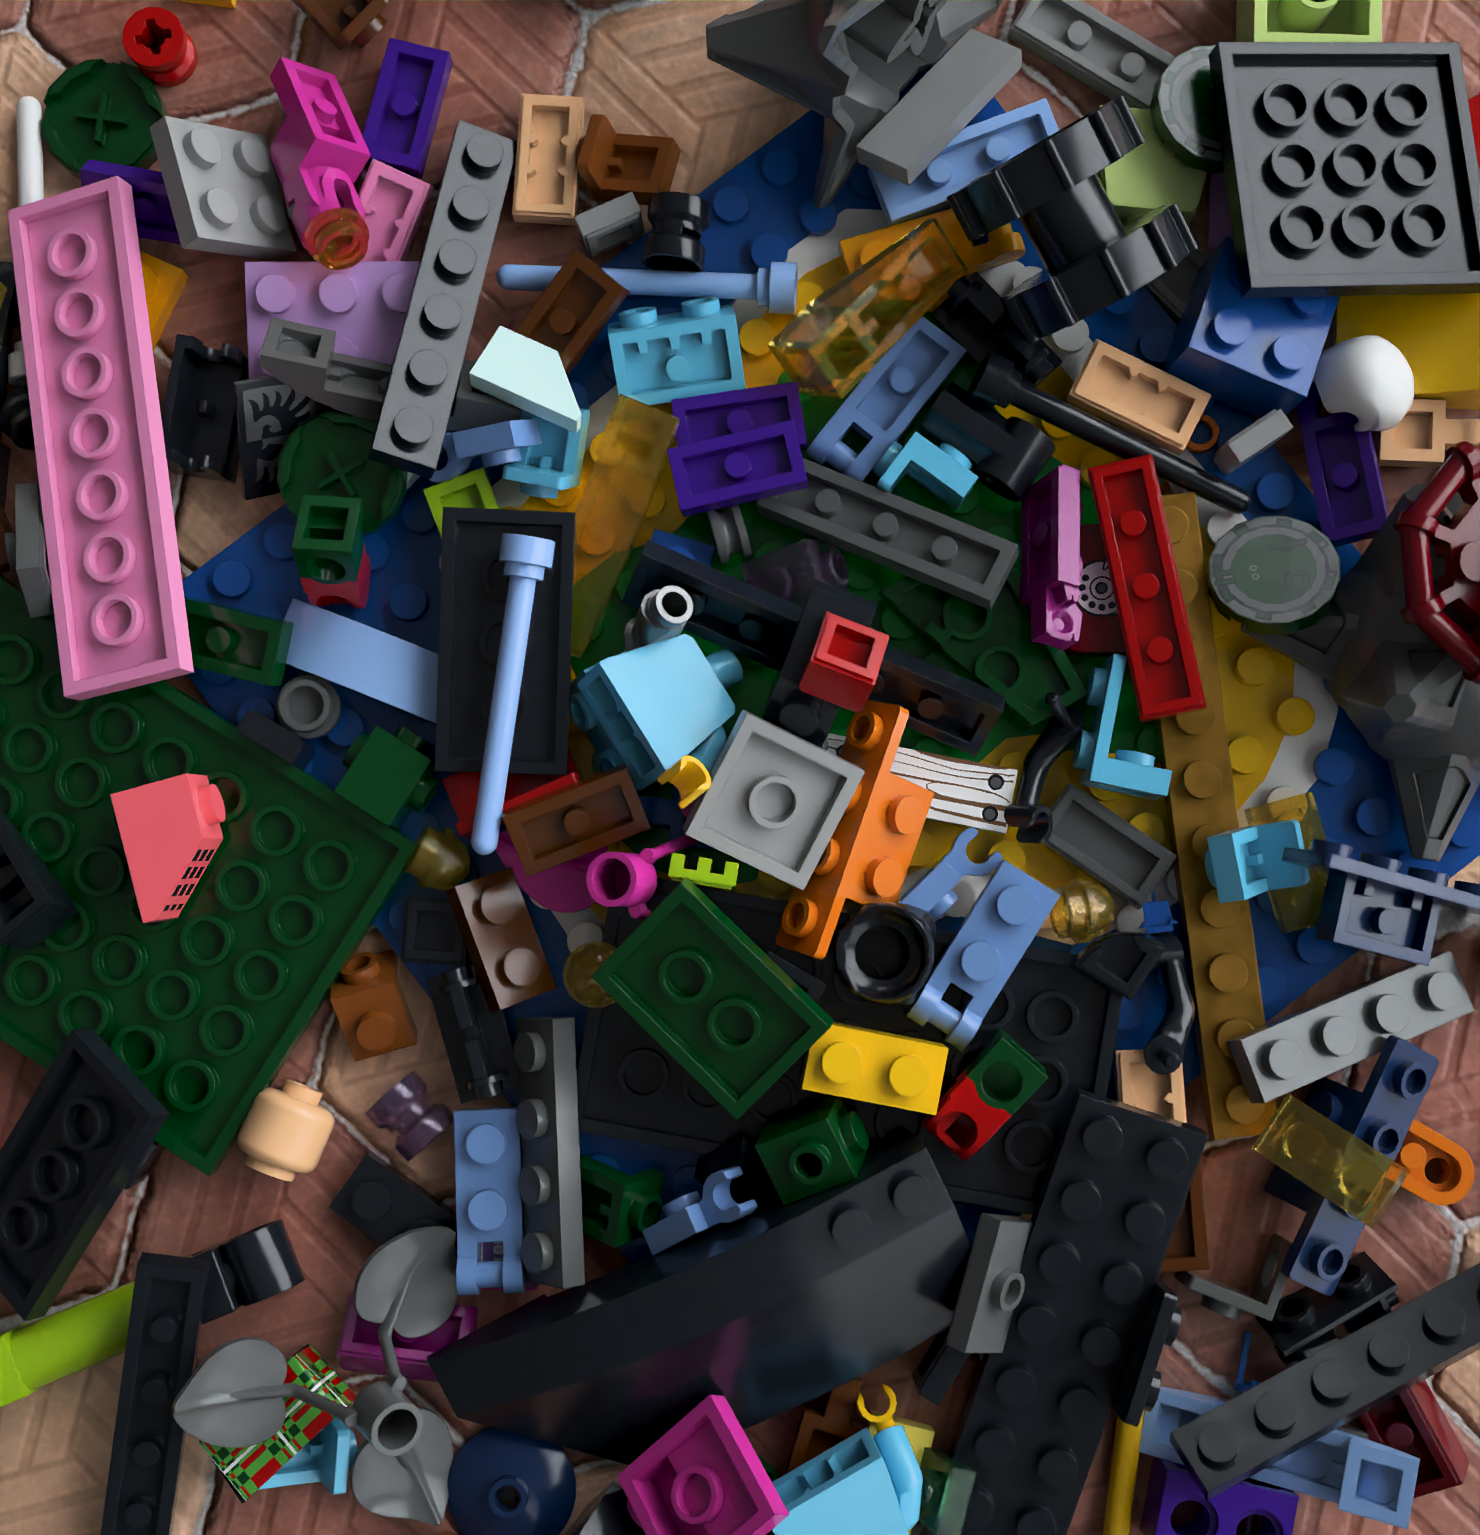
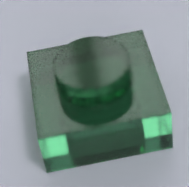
M925 1447L920 1463L923 1483L919 1521L935 1535H961L976 1472L962 1461L953 1459L949 1451Z

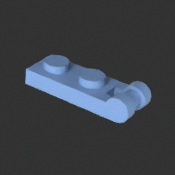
M916 312L816 436L806 454L820 465L827 462L840 473L866 483L887 449L894 441L897 442L965 358L967 350L920 313ZM851 428L870 441L859 455L842 442Z
M1002 860L929 974L926 982L921 987L918 998L908 1008L906 1016L921 1026H924L927 1022L947 1034L945 1042L961 1052L964 1051L1061 895L1008 861ZM950 983L971 995L961 1012L941 1000Z
M518 1106L454 1110L458 1255L456 1285L459 1296L479 1295L481 1288L503 1287L504 1294L525 1293L526 1267L521 1255V1245L525 1233L524 1207L519 1191L522 1155L521 1134L516 1123ZM503 1242V1261H481L480 1243Z

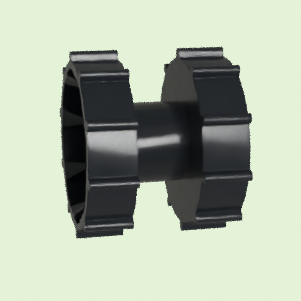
M1123 95L1067 125L946 197L969 241L974 238L977 240L1011 221L1020 219L1045 269L1023 281L1021 285L1009 294L1000 298V301L1016 331L1025 340H1028L1030 344L1066 327L1069 328L1116 301L1126 298L1132 292L1166 271L1178 266V263L1189 253L1199 248L1177 202L1168 207L1162 205L1147 214L1122 224L1096 174L1146 142Z

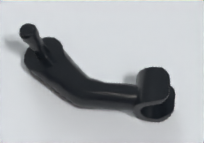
M1054 691L1045 696V703L1052 710L1054 716L1050 719L1048 725L1023 761L1015 804L1008 805L1004 810L1006 823L1011 827H1019L1016 834V839L1019 843L1039 844L1047 842L1053 830L1051 811L1045 805H1038L1043 783L1052 764L1077 739L1082 732L1085 722L1083 712L1078 708H1065L1060 694Z
M1160 932L1148 935L1159 938L1166 942L1168 946L1153 967V969L1160 968L1166 991V1012L1145 1046L1143 1055L1146 1065L1153 1072L1169 1074L1178 1069L1182 1063L1186 1043L1195 1017V1004L1183 968V946L1176 936L1168 932Z

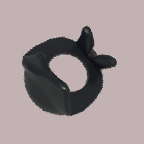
M894 902L865 904L854 915L850 914L844 927L836 931L832 940L836 967L842 982L850 992L867 1001L886 1006H908L913 1004L919 996L920 988L924 985L932 970L934 941L936 937L935 920L926 910L909 904ZM875 926H889L897 929L905 937L909 946V960L906 968L898 976L888 980H877L867 976L859 968L855 958V947L859 937L866 930Z

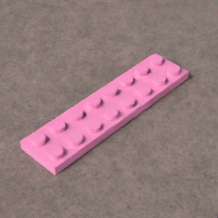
M114 176L7 210L63 694L66 698L78 701L194 673L132 186L119 176Z

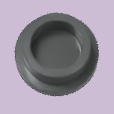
M302 675L290 680L283 686L276 701V714L282 727L302 739H317L327 735L337 725L342 711L341 699L335 687L327 680L314 675Z

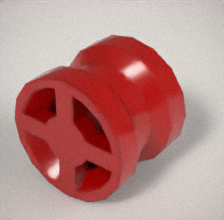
M146 7L136 11L127 20L122 32L123 46L127 55L137 65L138 70L153 84L160 87H174L184 83L193 74L197 65L196 47L191 37L185 32L181 21L171 11L161 7ZM155 39H157L158 45L152 51L150 47Z

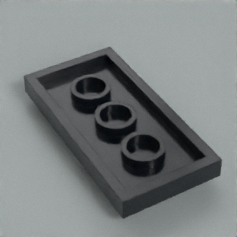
M443 507L435 771L481 773L510 578L503 575L505 563L498 560L502 534L510 533L552 540L555 542L552 569H545L543 581H536L508 773L567 775L575 512Z
M92 1028L71 1031L0 1150V1292L24 1321L46 1315L170 1115V1112Z

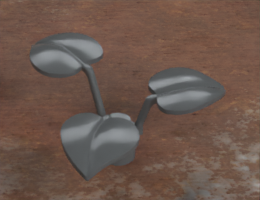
M444 1226L422 1227L409 1230L395 1236L377 1248L361 1267L353 1290V1306L363 1319L381 1323L378 1330V1340L388 1377L386 1381L371 1383L363 1387L356 1395L352 1407H345L298 1384L284 1383L287 1374V1362L280 1350L264 1339L243 1337L230 1340L218 1346L204 1358L173 1401L172 1416L184 1431L198 1440L221 1447L243 1448L261 1443L276 1434L283 1426L286 1416L283 1397L296 1398L342 1420L347 1427L356 1426L367 1439L360 1445L354 1455L349 1477L351 1490L364 1508L384 1517L412 1519L430 1525H440L449 1498L447 1480L453 1463L451 1435L447 1425L440 1416L425 1407H416L402 1392L407 1381L400 1373L392 1343V1331L394 1329L401 1336L407 1338H418L441 1327L449 1318L458 1299L456 1285V1233Z

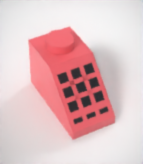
M186 773L110 794L143 923L161 922L178 918L223 840L220 822L225 821L224 802L219 789L215 784H209L208 776Z

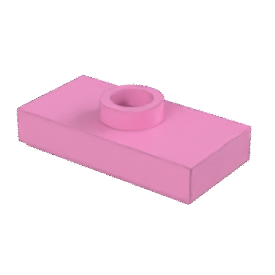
M372 159L358 194L365 210V237L356 251L345 258H333L332 262L405 261L435 187Z

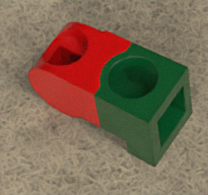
M307 494L302 496L291 549L304 593H307L311 605L348 604L352 608L365 609L370 590L371 564L369 554H366L362 533L365 515L362 498Z
M999 1027L982 1046V1051L956 1078L957 1082L939 1099L936 1115L927 1114L922 1122V1126L961 1161H965L974 1155L1048 1079L1046 1070L1040 1062Z

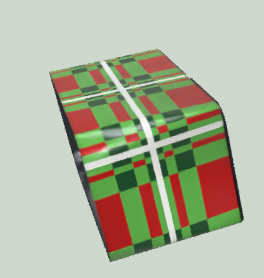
M307 1344L286 1360L287 1374L284 1383L298 1384L345 1407H348L355 1400V1393L311 1344ZM283 1397L286 1408L284 1424L276 1434L267 1440L243 1448L221 1447L201 1440L199 1444L206 1451L243 1504L335 1417L296 1398Z

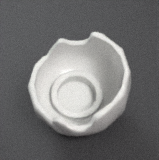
M1364 335L1336 344L1324 350L1320 355L1315 371V384L1323 406L1330 413L1349 412L1354 414L1359 420L1354 425L1356 432L1367 430L1386 431L1394 428L1412 406L1414 398V376L1412 370L1400 350L1388 340L1378 335Z

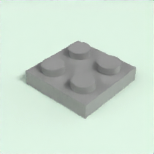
M169 116L162 117L149 127L182 248L273 261H282L296 252L265 135Z
M742 710L709 774L711 786L697 798L682 830L686 835L804 891L865 771L849 761L752 713Z

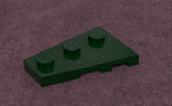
M992 528L986 530V532L995 535ZM1014 566L991 610L908 576L879 591L878 595L976 682L981 686L1006 696L1004 706L1029 728L1054 715L1045 703V696L1048 693L1054 691L1060 694L1065 708L1089 694L1063 650L1031 641V611L1029 606L1020 604L1021 578Z

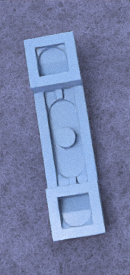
M294 598L292 599L284 621L294 623L286 660L287 665L436 724L437 653Z
M1161 1386L1154 1408L1150 1412L1145 1411L1139 1452L1184 1465L1170 1443V1433L1229 1400ZM1335 1429L1249 1478L1338 1503V1510L1408 1529L1420 1458Z

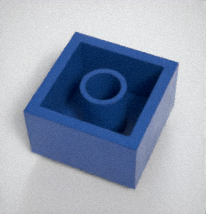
M1226 236L1197 271L1163 371L1211 394L1210 398L1255 417L1262 418L1274 409L1277 411L1281 409L1287 415L1308 395L1340 296L1241 298L1234 243L1232 238Z

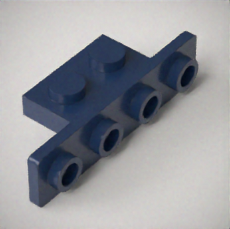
M1312 839L1310 850L1284 848L1282 861L1328 874L1315 934L1316 939L1408 963L1429 966L1441 906L1480 915V884L1455 881L1454 888L1447 887L1449 875L1414 867H1409L1407 875L1400 873L1402 861L1361 853L1360 861L1351 859L1353 847L1326 840Z
M1390 1035L1385 1042L1363 1092L1325 1077L1313 1082L1263 1191L1307 1212L1281 1267L1283 1275L1324 1295L1331 1296L1334 1293L1365 1223L1375 1206L1377 1197L1395 1158L1402 1148L1403 1141L1424 1095L1430 1087L1431 1080L1439 1065L1438 1058L1400 1037Z

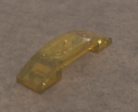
M619 394L595 452L598 458L575 511L571 655L582 658L625 567L668 458L667 449L672 447L680 423V418L623 394Z

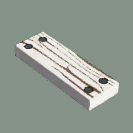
M828 733L827 751L839 757L846 736ZM898 747L890 773L934 792L926 819L969 828L974 827L975 829L994 833H1006L1008 824L1004 818V810L1008 805L1012 804L1018 770Z

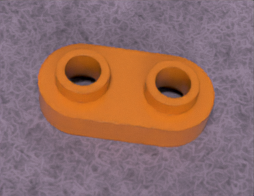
M1413 1119L1403 1141L1402 1148L1397 1154L1386 1179L1424 1201L1435 1205H1451L1463 1199L1470 1191L1474 1181V1166L1470 1156L1460 1145ZM1437 1158L1441 1163V1173L1436 1179L1429 1181L1425 1176V1166L1429 1160Z

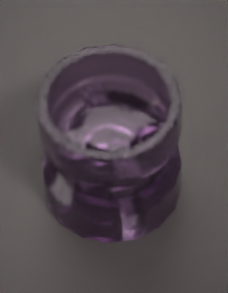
M415 1070L393 1086L365 1114L377 1129H387L391 1134L396 1130L400 1133L396 1138L395 1149L407 1162L415 1158L454 1122V1114L445 1104L435 1103L431 1107L427 1104L431 1099L427 1095V1084Z

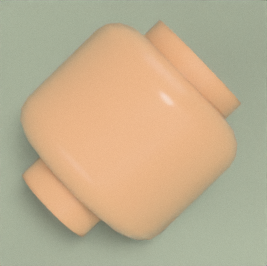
M286 1079L282 1090L266 1088L259 1092L237 1136L238 1146L247 1154L244 1164L269 1176L290 1182L294 1180L296 1173L304 1174L313 1171L319 1163L335 1123L332 1113L318 1105L323 1093L289 1079Z

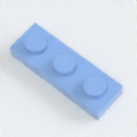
M1044 98L963 128L909 186L868 167V175L888 226L950 208L947 196L1054 134L1059 129L1048 101Z

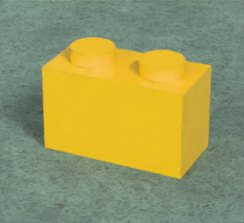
M833 1022L831 1027L805 1052L800 1085L803 1090L936 1115L949 1048L941 1042Z

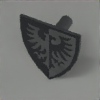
M274 376L233 382L243 498L250 500L280 493L277 484L278 457L289 435L301 424L306 425L310 420L318 418L316 415L336 409L295 391Z

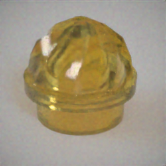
M427 825L419 834L416 841L421 846L414 859L404 869V872L417 878L418 886L424 889L431 887L449 890L468 876L470 871L468 848L454 835L453 830L445 827L442 831H439Z
M1081 878L1072 879L1066 886L1053 889V891L1061 896L1049 913L1052 928L1059 938H1071L1077 944L1090 943L1094 938L1107 933L1109 925L1114 921L1115 905L1113 898L1106 888Z
M600 941L589 942L579 946L569 955L564 966L563 978L568 993L575 1001L591 1008L606 1007L616 1002L591 978V975L617 949L615 946Z

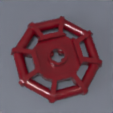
M1461 441L1447 449L1443 465L1406 511L1397 513L1393 528L1400 533L1406 606L1400 612L1405 623H1414L1463 669V676L1467 681L1480 685V446H1473L1467 441ZM1458 491L1463 504L1446 526L1440 525L1436 520L1437 516ZM1430 545L1436 546V558L1444 557L1445 575L1438 576L1439 588L1436 590L1433 589ZM1449 604L1474 627L1471 637L1442 611L1446 607L1445 605Z

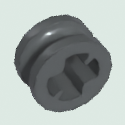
M738 504L729 506L724 511L712 510L706 512L721 564L728 563L729 557L734 553H741L744 558L752 556L749 538Z

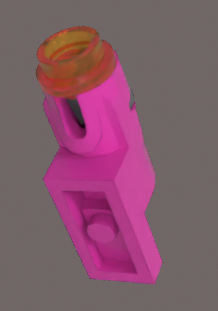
M280 57L270 75V79L287 117L272 142L269 155L283 186L286 202L285 212L294 224L302 246L308 250L315 260L332 270L348 269L357 265L365 257L368 250L369 229L364 220L365 210L354 187V182L371 154L336 76Z

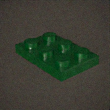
M687 877L591 975V978L736 1120L834 1022L815 1001Z

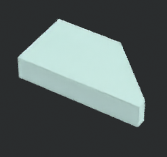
M499 326L469 372L470 386L577 434L581 428V412L558 351L503 326Z

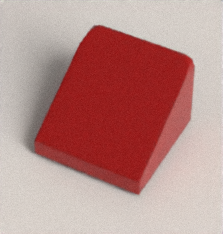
M826 612L801 677L799 690L853 712L862 711L875 686L890 635Z

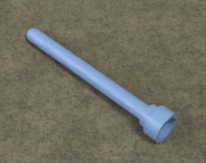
M771 262L770 268H758V274L601 268L629 290L630 293L628 295L757 300V306L769 307V313L795 314L798 283V265L796 262ZM505 264L498 269L496 280L506 290L545 291L562 266Z
M502 534L498 560L505 563L503 575L510 578L471 837L472 848L481 855L492 853L498 845L536 581H543L545 569H552L555 542L552 540L520 534Z

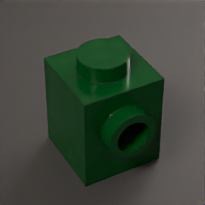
M376 725L370 736L363 732L349 748L343 760V765L349 769L334 792L385 825L401 829L412 810L414 809L421 813L428 806L440 786L441 780L434 777L437 773L435 771V761L426 756L433 745L402 725L398 726L394 734Z
M832 1095L768 1120L754 1147L783 1205H787L856 1179L869 1147L865 1127L857 1113L854 1111L848 1113L841 1097Z

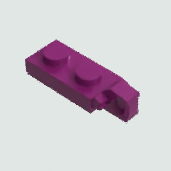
M1060 464L1031 485L1021 499L1020 604L1030 607L1031 641L1058 648V650H1065L1079 641L1083 616L1075 604L1078 602L1081 593L1078 587H1080V577L1083 570V561L1080 556V519L1083 512V503L1080 498V470Z

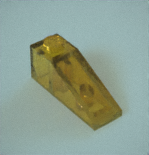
M928 218L809 302L767 346L793 382L798 381V388L801 394L843 399L968 269L937 219Z

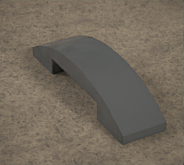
M271 318L260 353V367L295 391L319 403L347 414L377 422L392 365L335 353L336 331ZM464 359L446 431L468 430L509 420H519L521 409L470 386L469 372L476 362Z

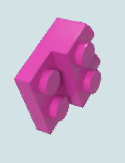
M721 1395L707 1396L617 1475L628 1498V1511L632 1519L644 1530L646 1535H766L790 1515L725 1396Z

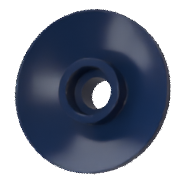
M489 1426L473 1435L456 1455L447 1480L449 1493L448 1507L456 1526L463 1535H559L567 1524L575 1504L577 1488L575 1471L567 1452L562 1446ZM502 1486H513L519 1491L521 1501L513 1506L504 1505L498 1499L497 1490Z

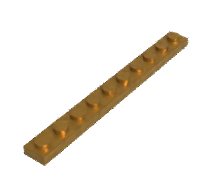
M1195 492L1161 496L1207 706L1206 710L1155 720L1161 768L1172 770L1165 803L1172 853L1177 855L1173 865L1189 988L1195 1004L1194 1027L1208 1135L1210 1138L1218 1140L1280 1133L1275 1099L1266 1103L1251 1104L1227 1042L1264 1026L1265 1018L1249 899L1219 903L1217 888L1210 883L1205 869V855L1209 849L1207 837L1239 828L1196 496Z

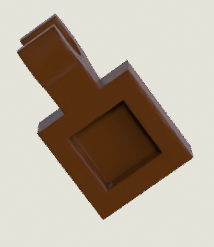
M857 1377L827 1392L824 1409L804 1404L786 1465V1474L867 1427V1423L851 1418L860 1392L862 1379Z

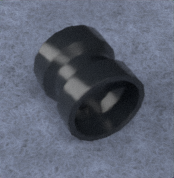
M672 191L653 194L649 200L647 214L648 221L652 225L651 235L643 243L642 263L653 270L702 272L706 248L701 243L702 233L710 225L711 204L698 196Z

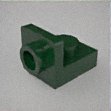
M580 1153L583 1233L613 1248L643 1237L642 1230L657 1223L662 1213L663 1201L661 1193L664 1173L650 1168L629 1175Z

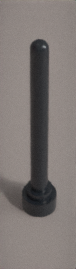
M989 351L978 367L967 393L968 399L989 409H992L995 405L1006 409L1011 404L1123 460L1152 454L1158 477L1189 492H1195V495L1232 513L1241 514L1249 509L1251 497L1246 490L1022 381L1023 374L1013 369V361L993 351Z

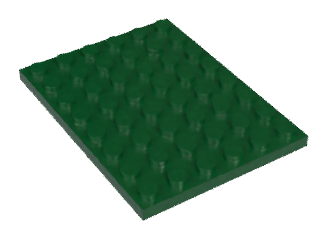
M0 575V808L64 888L77 909V913L33 949L27 950L3 945L0 941V1039L46 1070H49L72 1030L92 1028L170 1112L154 1141L207 1176L217 1172L236 1142L241 1126L256 1096L264 1089L270 1088L329 995L331 987L341 976V971L348 965L423 845L400 830L385 825L336 794L333 787L308 771L291 765L238 731L236 725L166 680L81 701L64 697L54 615L30 618L22 588ZM186 773L208 776L209 784L217 786L224 802L226 816L225 821L220 822L223 840L178 918L161 922L143 923L110 794ZM9 859L0 865V872L11 864ZM23 881L6 895L9 900L25 887Z

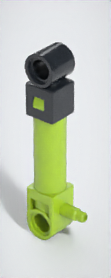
M282 1218L186 1256L210 1260L201 1325L230 1314L242 1305L248 1306L279 1294L305 1280ZM135 1281L30 1324L23 1323L1 1332L0 1408L29 1396L44 1385L125 1353Z

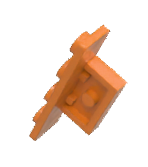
M867 700L862 711L854 713L848 725L846 739L839 757L859 766L865 773L804 891L794 886L789 902L783 911L781 925L775 941L778 946L822 960L828 951L845 899L861 906L878 902L897 903L934 796V792L890 773L909 717L907 709L895 704Z

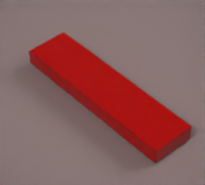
M1148 454L1087 468L1140 723L1206 710L1205 696L1153 456Z

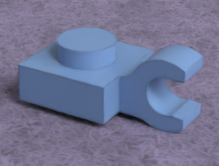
M538 419L509 420L454 433L445 432L442 447L448 454V462L442 470H435L429 480L445 482L463 475L469 469L471 461L476 457H482L484 468L522 461L521 448L543 444Z
M974 827L968 828L956 836L950 850L897 903L909 904L926 910L936 922L958 900L959 896L952 888L963 876L978 877L990 874L999 866L1003 856L998 851H995L981 864L970 861L966 855V846L979 832Z
M732 1166L709 1175L703 1186L702 1199L698 1191H694L661 1207L666 1218L642 1230L652 1256L723 1223H730L746 1217L756 1210L758 1205L755 1199L739 1204L733 1200L730 1194L731 1181L744 1174L741 1166Z

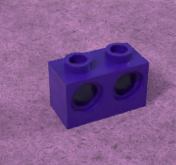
M1154 1456L1140 1530L1143 1535H1236L1237 1526L1243 1518L1252 1514L1262 1515V1524L1255 1535H1292L1299 1496L1293 1490L1247 1478L1215 1497L1206 1500L1185 1465ZM1186 1500L1198 1502V1512L1192 1521L1184 1525L1171 1523L1172 1511L1179 1503Z

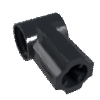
M951 381L931 407L919 431L938 444H949L963 453L972 463V471L978 476V480L992 492L1011 502H1020L1056 451V446L1045 433L1029 422L1013 416L1006 419L995 410L968 399V392Z

